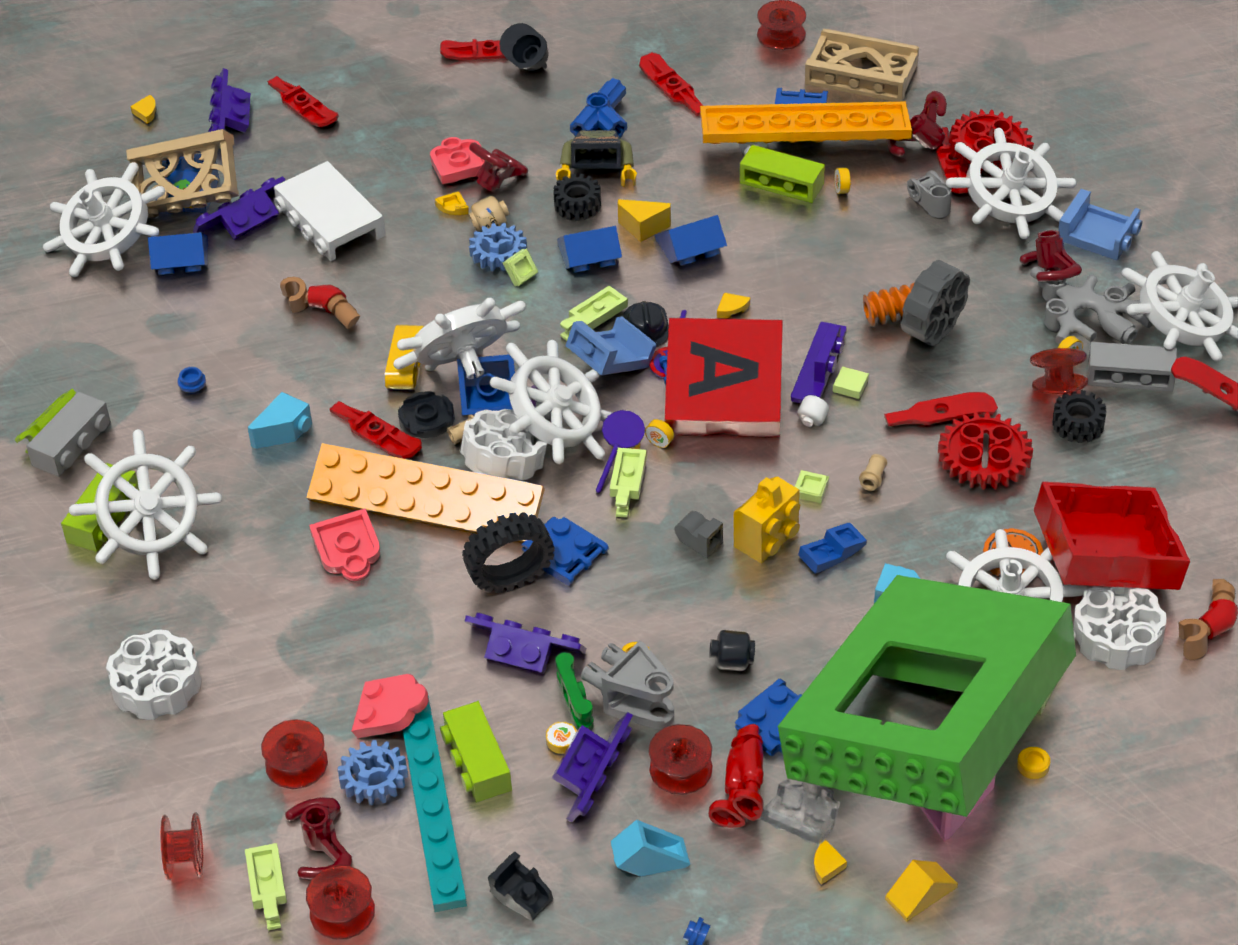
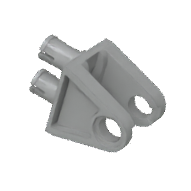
M642 641L637 642L627 653L615 644L610 643L603 650L601 659L613 667L606 672L595 663L590 662L588 664L589 667L586 666L582 671L581 679L601 690L603 709L607 715L621 719L629 712L633 715L630 722L653 729L667 728L674 721V706L667 697L674 689L673 678ZM656 682L665 684L666 688L661 690ZM660 707L664 708L668 713L662 718V716H654L650 712L654 708Z

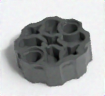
M941 260L934 261L929 268L923 270L915 280L914 286L905 300L902 309V331L931 346L938 344L956 325L957 319L966 305L968 287L970 285L969 275Z

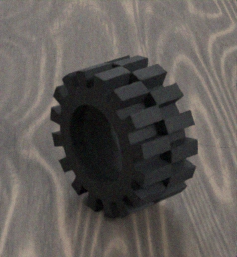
M571 174V178L564 176L562 177L563 181L558 180L556 182L557 185H554L553 188L555 211L559 212V216L564 217L566 215L567 220L575 217V221H580L579 217H583L586 220L588 215L593 217L596 215V212L600 211L601 187L596 179L593 180L589 175L585 178L584 174H580L579 177Z
M1071 390V395L1067 392L1063 393L1062 398L1059 396L1054 405L1052 425L1055 432L1060 431L1059 436L1061 438L1067 435V441L1070 442L1073 441V438L1077 439V443H1083L1084 438L1087 442L1092 441L1093 437L1097 439L1100 433L1103 432L1105 425L1106 405L1105 403L1102 404L1103 400L1100 397L1095 399L1096 394L1092 392L1089 396L1086 395L1085 390H1081V394H1077L1076 390ZM1082 414L1087 416L1088 418L1078 419L1072 417L1071 415Z

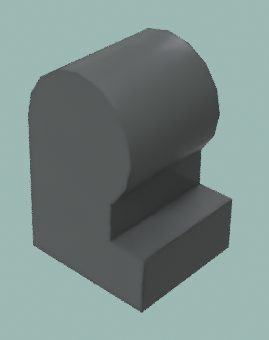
M697 511L689 512L674 528L676 536L682 543L705 558H708L723 543V523L715 518L709 521Z

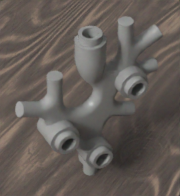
M1034 267L1030 275L1036 279L1037 273L1044 271ZM1089 275L1081 287L1067 284L1066 279L1052 282L1038 281V285L1043 288L1042 296L1047 302L1044 323L1050 331L1058 332L1055 337L1057 344H1060L1066 337H1069L1071 333H1078L1092 342L1096 338L1097 332L1075 317V312L1078 309L1089 308L1097 313L1100 325L1111 337L1122 344H1131L1137 337L1138 330L1135 329L1133 323L1121 315L1123 313L1129 315L1126 310L1128 305L1140 303V300H1130L1127 298L1136 291L1135 286L1132 283H1128L1123 287L1110 286L1106 288L1104 295H1099L1094 292V287L1098 281L1094 275ZM1145 314L1129 315L1147 328L1153 325Z

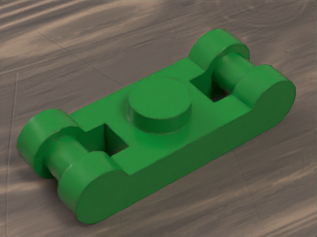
M560 653L555 659L557 682L575 728L578 730L583 725L592 731L594 728L593 705L591 701L586 699V692L582 681H576L574 657L570 653Z

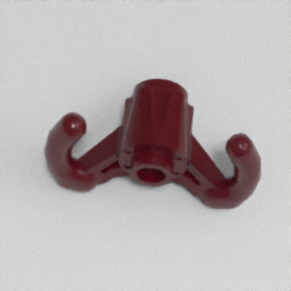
M932 91L925 99L923 111L910 119L912 128L911 139H887V147L890 153L894 156H904L905 150L897 146L898 141H918L925 148L929 147L931 150L938 148L945 139V133L943 128L936 123V113L938 116H944L947 102L941 92Z
M471 143L469 146L471 152L485 160L477 174L478 179L476 182L492 192H495L496 188H500L504 179L528 174V168L498 149H494L490 153L477 143Z
M1056 230L1038 233V238L1035 240L1036 251L1020 256V262L1023 265L1038 260V266L1044 268L1045 272H1038L1036 275V279L1039 282L1064 280L1078 276L1082 272L1081 266L1066 253L1063 238L1060 232Z
M319 797L308 799L296 804L285 813L288 821H294L300 817L303 839L308 848L314 851H324L334 861V864L326 867L312 868L302 866L297 871L300 878L309 880L329 879L348 871L352 866V856L336 837L333 820L340 813L341 807L334 798Z

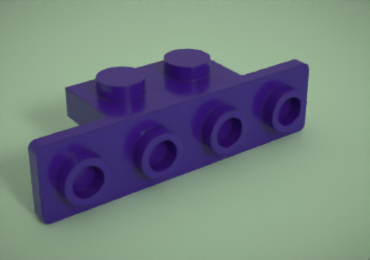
M223 68L219 76L215 75L211 84V89L214 92L210 99V105L213 107L208 119L211 122L208 132L224 130L225 126L245 133L249 126L251 93L227 85L228 70Z
M283 176L276 180L274 177L270 178L261 185V188L255 191L253 189L247 190L240 195V199L233 203L231 201L223 203L218 207V211L212 214L206 212L200 215L195 220L196 223L192 232H204L222 222L233 240L276 218L279 212L269 196L275 194L274 186L286 181Z
M820 322L791 393L792 402L801 403L809 395L821 398L830 373L835 371L837 355L842 353L844 337L847 332L846 326Z
M476 613L475 617L467 615L465 617V622L469 625L491 631L484 656L487 660L545 674L552 646L585 654L587 649L579 643L580 639L574 636L562 634L560 639L550 636L551 631L538 627H533L531 632L521 629L522 624L514 621L505 620L504 624L493 622L494 617L482 613Z
M627 712L616 723L607 741L583 725L575 733L552 776V779L578 795L566 818L568 821L573 822L579 814L584 817L591 808L594 800L590 796L593 791L597 792L603 785L607 775L603 774L606 766L610 768L619 755V751L616 750L618 743L622 744L632 730L628 726L633 717L631 713Z

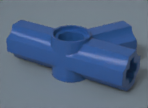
M612 78L598 92L592 93L587 97V105L570 124V132L574 136L579 131L596 130L598 127L601 130L617 131L619 138L623 136V133L628 128L627 122L614 110L626 95V87L622 85L620 80Z

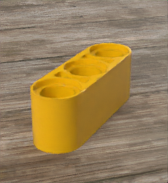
M395 326L385 370L386 389L415 390L421 363L417 361L403 369H396L393 363L397 358L414 351L413 349H398L397 342L401 339L415 337L424 326Z

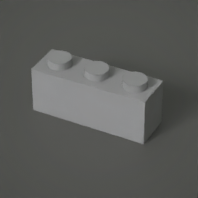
M1090 342L1087 386L1173 392L1176 378L1171 373V367L1177 358V348L1167 350L1165 347Z
M78 391L26 446L32 466L60 477L67 468L72 466L78 456L85 449L89 448L92 441L108 427L111 421L106 402Z

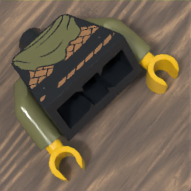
M582 130L578 132L575 138L564 143L560 159L561 168L556 171L557 181H562L564 176L571 178V171L569 170L571 168H623L621 172V186L625 187V179H631L633 186L636 185L637 172L632 168L634 167L632 146L626 140L619 138L617 131Z

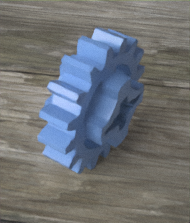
M492 223L489 229L482 226V232L475 231L474 238L469 239L470 257H473V263H480L482 269L490 266L491 271H494L497 267L505 271L503 262L521 249H527V238L523 237V231H516V226L514 225L506 228V223H502L501 226H496L495 223Z
M376 740L372 741L371 746H366L364 742H360L359 750L350 747L348 749L350 757H341L342 766L337 768L340 787L345 789L348 798L355 795L357 803H361L364 798L368 799L369 805H373L377 798L382 803H385L386 795L390 794L396 797L398 796L396 787H405L404 779L408 778L406 758L404 755L400 756L398 747L390 750L389 742L387 741L382 746H378Z

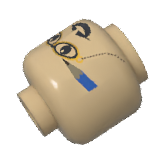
M489 196L474 203L471 206L472 212L468 213L475 230L478 232H482V226L488 229L491 228L492 223H495L496 226H501L502 223L507 225L506 216L510 215L503 200L498 202L494 196Z

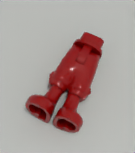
M749 724L739 729L737 736L732 739V748H730L726 761L725 791L729 795L728 800H716L709 807L708 815L710 820L722 827H742L746 823V818L755 821L760 818L763 812L764 802L759 794L764 781L763 741L759 735V726L756 724Z

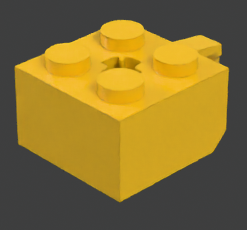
M778 476L771 479L765 477L758 484L757 492L734 511V547L761 564L769 556H774L780 549V546L788 539H792L799 531L800 490Z

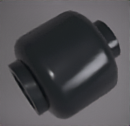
M721 630L717 640L711 639L709 658H715V664L718 669L742 672L746 670L748 664L753 665L755 640H750L747 632Z

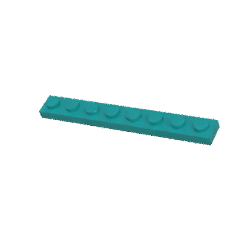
M428 702L426 708L415 714L411 724L403 729V736L434 912L467 907L432 712L430 702Z

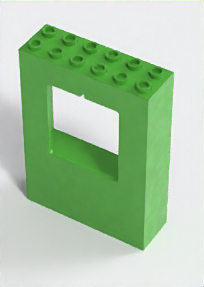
M896 575L778 725L787 779L967 817L1076 657L1071 604ZM873 675L963 692L936 730L888 721L883 725L882 720L844 713Z

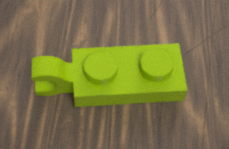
M72 388L61 394L24 432L17 435L15 438L16 443L24 438L30 442L76 394L74 389Z

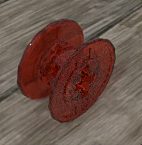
M776 0L764 4L757 14L758 21L761 24L757 32L759 42L765 47L774 50H788L801 45L806 37V31L802 26L807 15L805 9L798 3L789 0Z
M1054 348L1035 353L1030 357V363L1033 366L1045 368V375L1035 379L1032 382V388L1035 391L1048 394H1064L1083 389L1088 385L1089 380L1083 375L1073 373V366L1084 362L1087 354L1084 351L1072 348Z
M294 719L283 721L273 726L265 734L261 743L262 756L266 760V774L271 782L281 788L293 790L306 788L316 783L324 775L328 766L327 753L324 750V736L320 729L309 721ZM297 752L298 756H292V753Z
M683 724L668 726L657 732L650 741L648 752L651 759L649 772L652 781L660 789L671 794L685 795L696 792L704 787L711 778L713 769L711 762L713 747L709 737L702 730Z
M194 812L191 820V829L171 830L169 818L164 814L161 820L160 839L162 864L166 879L168 881L171 880L174 863L193 862L195 873L198 878H201L203 874L204 853L199 814Z
M332 866L314 876L306 888V902L310 910L309 918L313 928L322 936L334 940L349 939L367 929L375 916V903L371 897L372 886L368 877L359 869L350 866Z

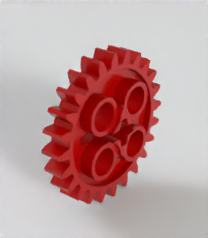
M980 109L978 115L970 111L969 116L962 114L961 120H955V124L951 127L948 143L951 144L950 150L955 151L953 157L961 158L960 164L963 165L966 163L971 164V161L955 150V145L958 142H962L975 152H979L984 147L996 143L994 130L1001 128L1004 131L1007 143L1019 144L1033 149L1034 143L1031 142L1033 136L1027 134L1028 128H1020L1021 121L1012 122L1013 116L1004 118L1003 112L995 115L993 110H990L989 114H985ZM1000 160L991 162L1003 170Z
M974 412L972 419L963 415L962 422L954 419L952 426H945V433L940 434V441L938 442L939 462H943V470H950V478L959 475L960 484L966 480L970 481V488L979 483L982 490H985L987 484H991L994 489H997L1000 482L1005 487H1008L1009 479L1018 482L1019 475L1025 476L1027 468L1031 467L1033 457L1032 439H1027L1028 431H1020V423L1011 425L1012 418L1002 421L1001 414H997L995 418H990L989 412H986L984 417H980L977 412ZM987 433L989 435L987 467L983 468V437Z

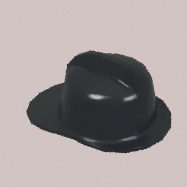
M525 23L511 25L504 31L499 45L500 51L516 67L527 71H536L541 67L547 68L546 62L549 52L547 41L541 34Z
M642 301L631 305L625 310L623 317L654 341L656 347L665 342L668 337L669 325L667 313L662 306L653 302Z

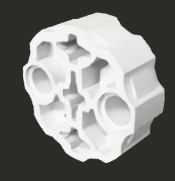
M486 409L475 413L473 419L465 422L460 453L465 457V465L473 472L522 481L533 477L534 472L543 467L547 443L535 437L526 428L518 434L511 433L509 430L510 425L518 420L514 410L502 409L491 411Z
M1091 586L1084 591L1083 599L1075 606L1073 630L1076 633L1075 639L1080 645V652L1087 659L1103 663L1109 669L1125 670L1129 666L1145 665L1155 658L1156 650L1163 643L1167 618L1166 612L1158 604V597L1148 589Z
M153 630L147 634H134L121 642L117 652L109 657L106 666L114 702L123 712L136 714L139 719L155 720L162 715H175L187 707L188 701L199 692L202 680L193 645L185 637H176L168 630Z

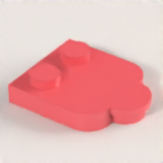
M449 137L441 142V146L431 150V164L442 184L455 183L458 180L477 177L485 160L471 152L469 146L471 143L480 145L478 141Z
M366 508L309 525L320 560L327 572L332 574L342 573L344 578L350 581H360L369 575L371 570L370 564L375 563L380 557V545Z
M411 674L366 681L351 730L358 739L405 729L411 724L415 714L424 710L428 705L429 698L426 688L419 684Z

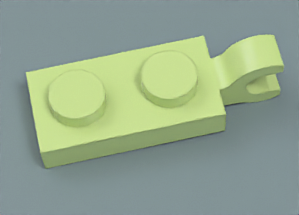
M611 286L604 288L569 310V318L560 323V326L566 330L560 334V337L567 341L572 325L576 321H583L591 329L596 328L627 308L628 299Z
M618 448L610 484V497H616V517L627 518L630 499H639L647 460V450Z
M274 843L245 849L254 910L264 908L268 931L281 928L277 905L287 903L278 845Z

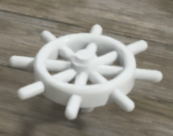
M1001 128L994 130L996 143L984 147L979 152H975L964 143L958 142L955 145V150L970 160L971 164L966 178H948L946 186L948 188L968 189L972 200L980 208L972 217L974 224L982 223L990 215L1000 221L1016 223L1020 238L1027 239L1030 236L1027 222L1034 221L1045 213L1056 221H1060L1064 212L1052 205L1057 188H1074L1077 185V181L1074 178H1056L1052 167L1043 158L1050 150L1048 143H1042L1035 151L1019 144L1007 143L1004 131ZM1000 160L1003 170L991 162ZM983 169L994 178H981L980 170ZM1029 171H1032L1037 178H1027V174ZM986 188H997V191L992 195ZM1029 188H1042L1043 197H1040ZM1020 196L1032 204L1023 206ZM1004 198L1010 199L1011 204L1002 202Z
M130 163L122 178L107 177L97 180L95 171L87 169L85 177L88 184L75 193L67 204L52 202L50 204L51 211L62 214L60 219L61 235L46 242L43 245V250L49 253L67 245L77 255L69 269L70 276L77 277L87 260L103 261L111 259L113 268L116 271H121L124 267L121 254L128 250L139 239L141 234L151 237L159 235L160 231L157 227L146 224L148 218L147 203L163 196L165 188L157 186L141 194L135 185L131 183L139 169L137 163ZM111 195L109 201L106 204V202H104L103 197ZM124 195L130 197L131 200L118 206ZM131 212L129 220L120 218ZM79 219L88 221L77 227ZM118 228L122 229L117 235H114ZM90 233L85 243H81L77 240L78 238ZM103 234L105 242L97 244L99 238Z
M1154 251L1151 254V259L1156 269L1148 277L1130 268L1122 270V276L1125 279L1141 287L1140 303L1128 305L1127 313L1129 315L1145 314L1154 327L1167 336L1164 341V347L1167 350H1172L1176 342L1190 346H1204L1211 359L1218 362L1222 359V353L1216 342L1225 334L1238 340V327L1232 325V308L1238 307V296L1227 297L1223 290L1214 282L1215 277L1208 270V266L1205 263H1200L1196 270L1179 265H1168L1159 251ZM1161 284H1167L1170 290L1161 286ZM1158 297L1162 298L1166 302H1160ZM1212 309L1214 314L1208 312L1207 310ZM1203 322L1211 325V327H1205Z
M489 297L482 304L466 306L444 315L437 314L435 320L425 325L415 337L401 339L397 342L398 349H413L414 351L397 358L393 363L396 369H403L418 361L425 365L426 370L433 371L438 365L461 359L467 378L474 379L473 374L478 378L484 374V369L477 356L481 355L483 349L497 341L504 333L520 329L518 321H506V319L524 311L526 304L523 301H517L500 309L495 306V300Z
M555 340L547 342V356H536L529 360L516 344L508 343L506 351L520 368L513 374L510 381L493 377L490 380V385L495 389L509 393L512 408L518 420L510 425V432L518 434L526 428L541 441L552 445L553 460L557 464H561L564 461V448L574 447L582 442L595 458L603 459L605 451L591 435L596 430L599 421L604 422L607 416L612 414V412L601 409L599 397L592 385V382L597 380L600 374L594 369L583 374L577 367L559 358L558 344ZM541 374H547V375H548L549 384H548V382L543 378V376H542ZM529 378L538 389L528 387L527 379ZM560 380H561L563 383H565L567 386L561 385V384H560ZM576 395L579 402L572 400V396ZM531 400L537 401L536 407H534ZM573 412L583 415L582 423L573 414ZM562 418L571 429L563 428Z
M137 429L132 435L135 455L118 461L111 468L94 454L89 453L85 455L84 460L86 464L103 476L96 490L94 503L73 504L69 507V513L73 516L96 515L102 532L109 539L96 555L95 559L98 563H105L119 547L133 554L146 555L149 577L156 580L160 577L158 554L170 550L181 541H184L199 554L207 553V545L192 534L190 530L196 518L198 505L219 504L222 501V495L217 492L196 494L190 477L183 470L196 454L194 446H187L174 462L160 455L146 454L144 432ZM136 469L139 490L121 477V475ZM148 469L163 473L152 489H150ZM172 482L177 485L181 493L179 496L160 497ZM112 485L131 500L108 501ZM183 507L180 523L167 514L163 508ZM130 511V515L118 528L110 513ZM154 518L172 533L156 540ZM139 522L143 523L145 541L128 536Z
M1003 529L995 532L996 549L986 551L975 557L972 561L967 560L955 551H949L946 554L947 560L963 571L958 584L961 586L972 587L977 580L992 591L1040 599L1050 598V600L1063 602V597L1083 596L1084 591L1089 588V586L1062 585L1058 572L1050 564L1053 557L1049 547L1041 555L1026 549L1009 547L1007 534ZM1000 567L1001 577L997 580L987 572ZM1036 577H1039L1045 584V587L1026 588Z

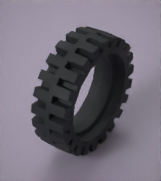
M514 512L510 513L508 518L505 515L498 516L497 522H494L493 519L487 521L488 526L486 528L482 525L476 529L478 534L472 533L468 537L470 542H465V550H462L463 561L473 583L479 589H485L486 592H492L494 589L496 593H502L504 588L509 592L513 591L515 585L521 588L525 586V581L533 582L536 580L535 574L541 576L544 573L543 568H548L551 564L550 560L554 558L553 552L555 547L547 528L540 518L537 519L533 514L528 516L525 512H521L518 516ZM519 540L533 541L528 550L510 562L500 565L484 564L486 559L495 550L508 543Z

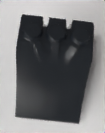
M513 852L488 876L490 892L503 905L532 921L553 900L552 891L539 877L538 871L534 867L529 870L519 861L520 855Z

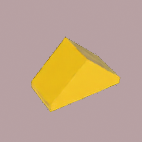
M618 199V223L638 241L642 242L671 227V203Z
M912 860L886 894L885 900L908 922L958 888V883L937 862Z

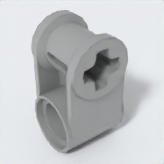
M929 171L926 173V176L919 179L912 178L907 181L910 197L921 205L930 216L943 218L950 214L951 188L946 186V183L935 171Z

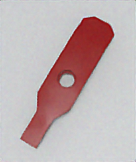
M472 39V42L444 40L440 43V53L449 59L483 60L506 58L500 51V40L477 41V39Z
M651 52L642 56L639 67L644 74L673 102L685 105L696 116H699L700 106L704 105L695 96L694 88L683 80L673 68L669 67L660 54Z
M278 76L267 81L268 85L281 94L282 102L310 124L323 127L338 120V112L327 108L300 85L296 87L283 81Z
M942 127L945 139L937 148L936 154L946 180L948 178H966L969 169L968 163L961 165V158L953 157L955 151L950 150L951 144L948 143L950 132L948 127ZM951 188V192L967 193L968 189Z
M1186 356L1176 358L1171 367V373L1175 378L1194 384L1202 389L1203 393L1211 394L1231 406V409L1234 411L1238 410L1237 382L1198 360Z
M967 392L917 402L907 410L884 414V418L888 427L903 424H924L928 427L934 423L954 419L962 420L963 415L970 417L974 415V412H977L979 415H985L986 412H989L990 415H993L998 407L994 398L985 392Z
M338 401L330 408V412L348 422L353 433L391 456L406 459L413 457L422 449L421 439L407 435L370 411L363 412L341 401Z

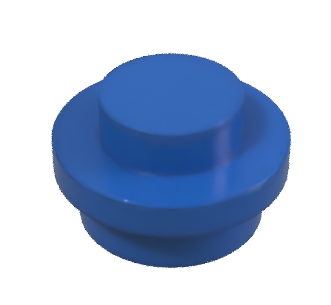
M187 367L180 372L177 382L182 391L196 392L205 386L206 378L200 369Z
M699 917L697 923L690 920L682 938L688 941L687 945L703 944L711 926L703 922L704 918Z

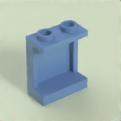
M1080 189L1059 221L1058 231L1063 238V242L1118 260L1123 251L1127 252L1129 250L1132 237L1134 235L1137 236L1142 228L1143 221L1139 220L1141 209L1135 208L1130 217L1091 205V192Z
M622 316L616 318L612 330L595 332L583 321L574 322L565 345L600 375L648 368L656 349L654 341Z

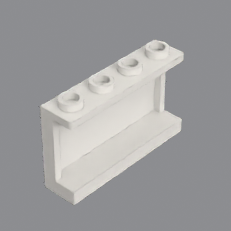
M328 161L274 186L276 196L274 204L277 210L283 212L288 217L290 223L301 230L304 238L308 241L311 240L317 251L321 255L324 254L330 261L336 259V247L367 232L376 240L386 236L383 216Z

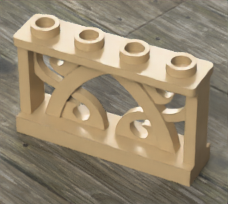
M824 28L811 57L805 63V84L894 102L903 101L905 91L918 66L919 47ZM859 58L871 60L878 67L869 69L856 68L849 61Z
M221 129L127 149V160L130 163L135 162L139 166L132 184L135 185L140 193H145L147 188L154 182L158 185H155L153 188L157 186L165 188L163 196L159 197L156 201L147 203L148 218L157 217L159 213L166 211L168 213H178L183 211V208L190 206L192 208L206 207L207 203L214 201L216 203L230 202L231 198L238 197L239 190H237L233 154V135ZM220 148L222 156V165L215 164L218 149ZM197 153H201V157L199 158V160L204 162H195L194 155ZM183 156L188 164L200 169L195 179L184 190L175 187L165 178L176 169L179 157ZM169 159L170 165L165 169L166 167L162 166V161ZM142 165L146 166L148 172L151 175V177H149L145 181ZM212 170H219L223 173L224 183L221 187L211 188L213 180L219 181L215 175L211 174Z

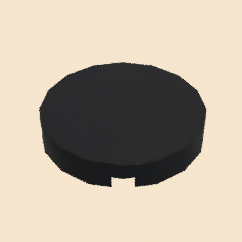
M431 391L418 392L407 397L403 401L401 408L399 407L398 409L400 427L405 433L416 438L437 437L445 433L447 428L453 425L455 419L453 403L449 398L444 395L442 397L435 395V392Z

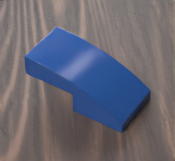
M849 522L827 529L824 539L800 546L798 556L816 574L851 557L866 545L867 540Z

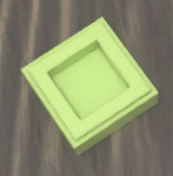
M521 249L503 262L514 286H520L538 273L527 249Z
M842 366L833 384V392L860 399L869 381V373Z
M801 470L795 485L800 490L799 499L821 504L829 484V476Z

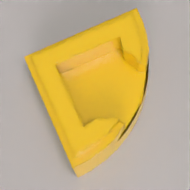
M151 95L130 106L132 114L147 124L155 117L156 103Z
M459 191L435 198V206L443 213L449 215H466L469 213V207Z
M724 293L717 309V318H730L732 314L741 311L742 313L745 312L750 306V297Z
M827 840L819 845L814 856L815 876L821 885L847 868V861Z

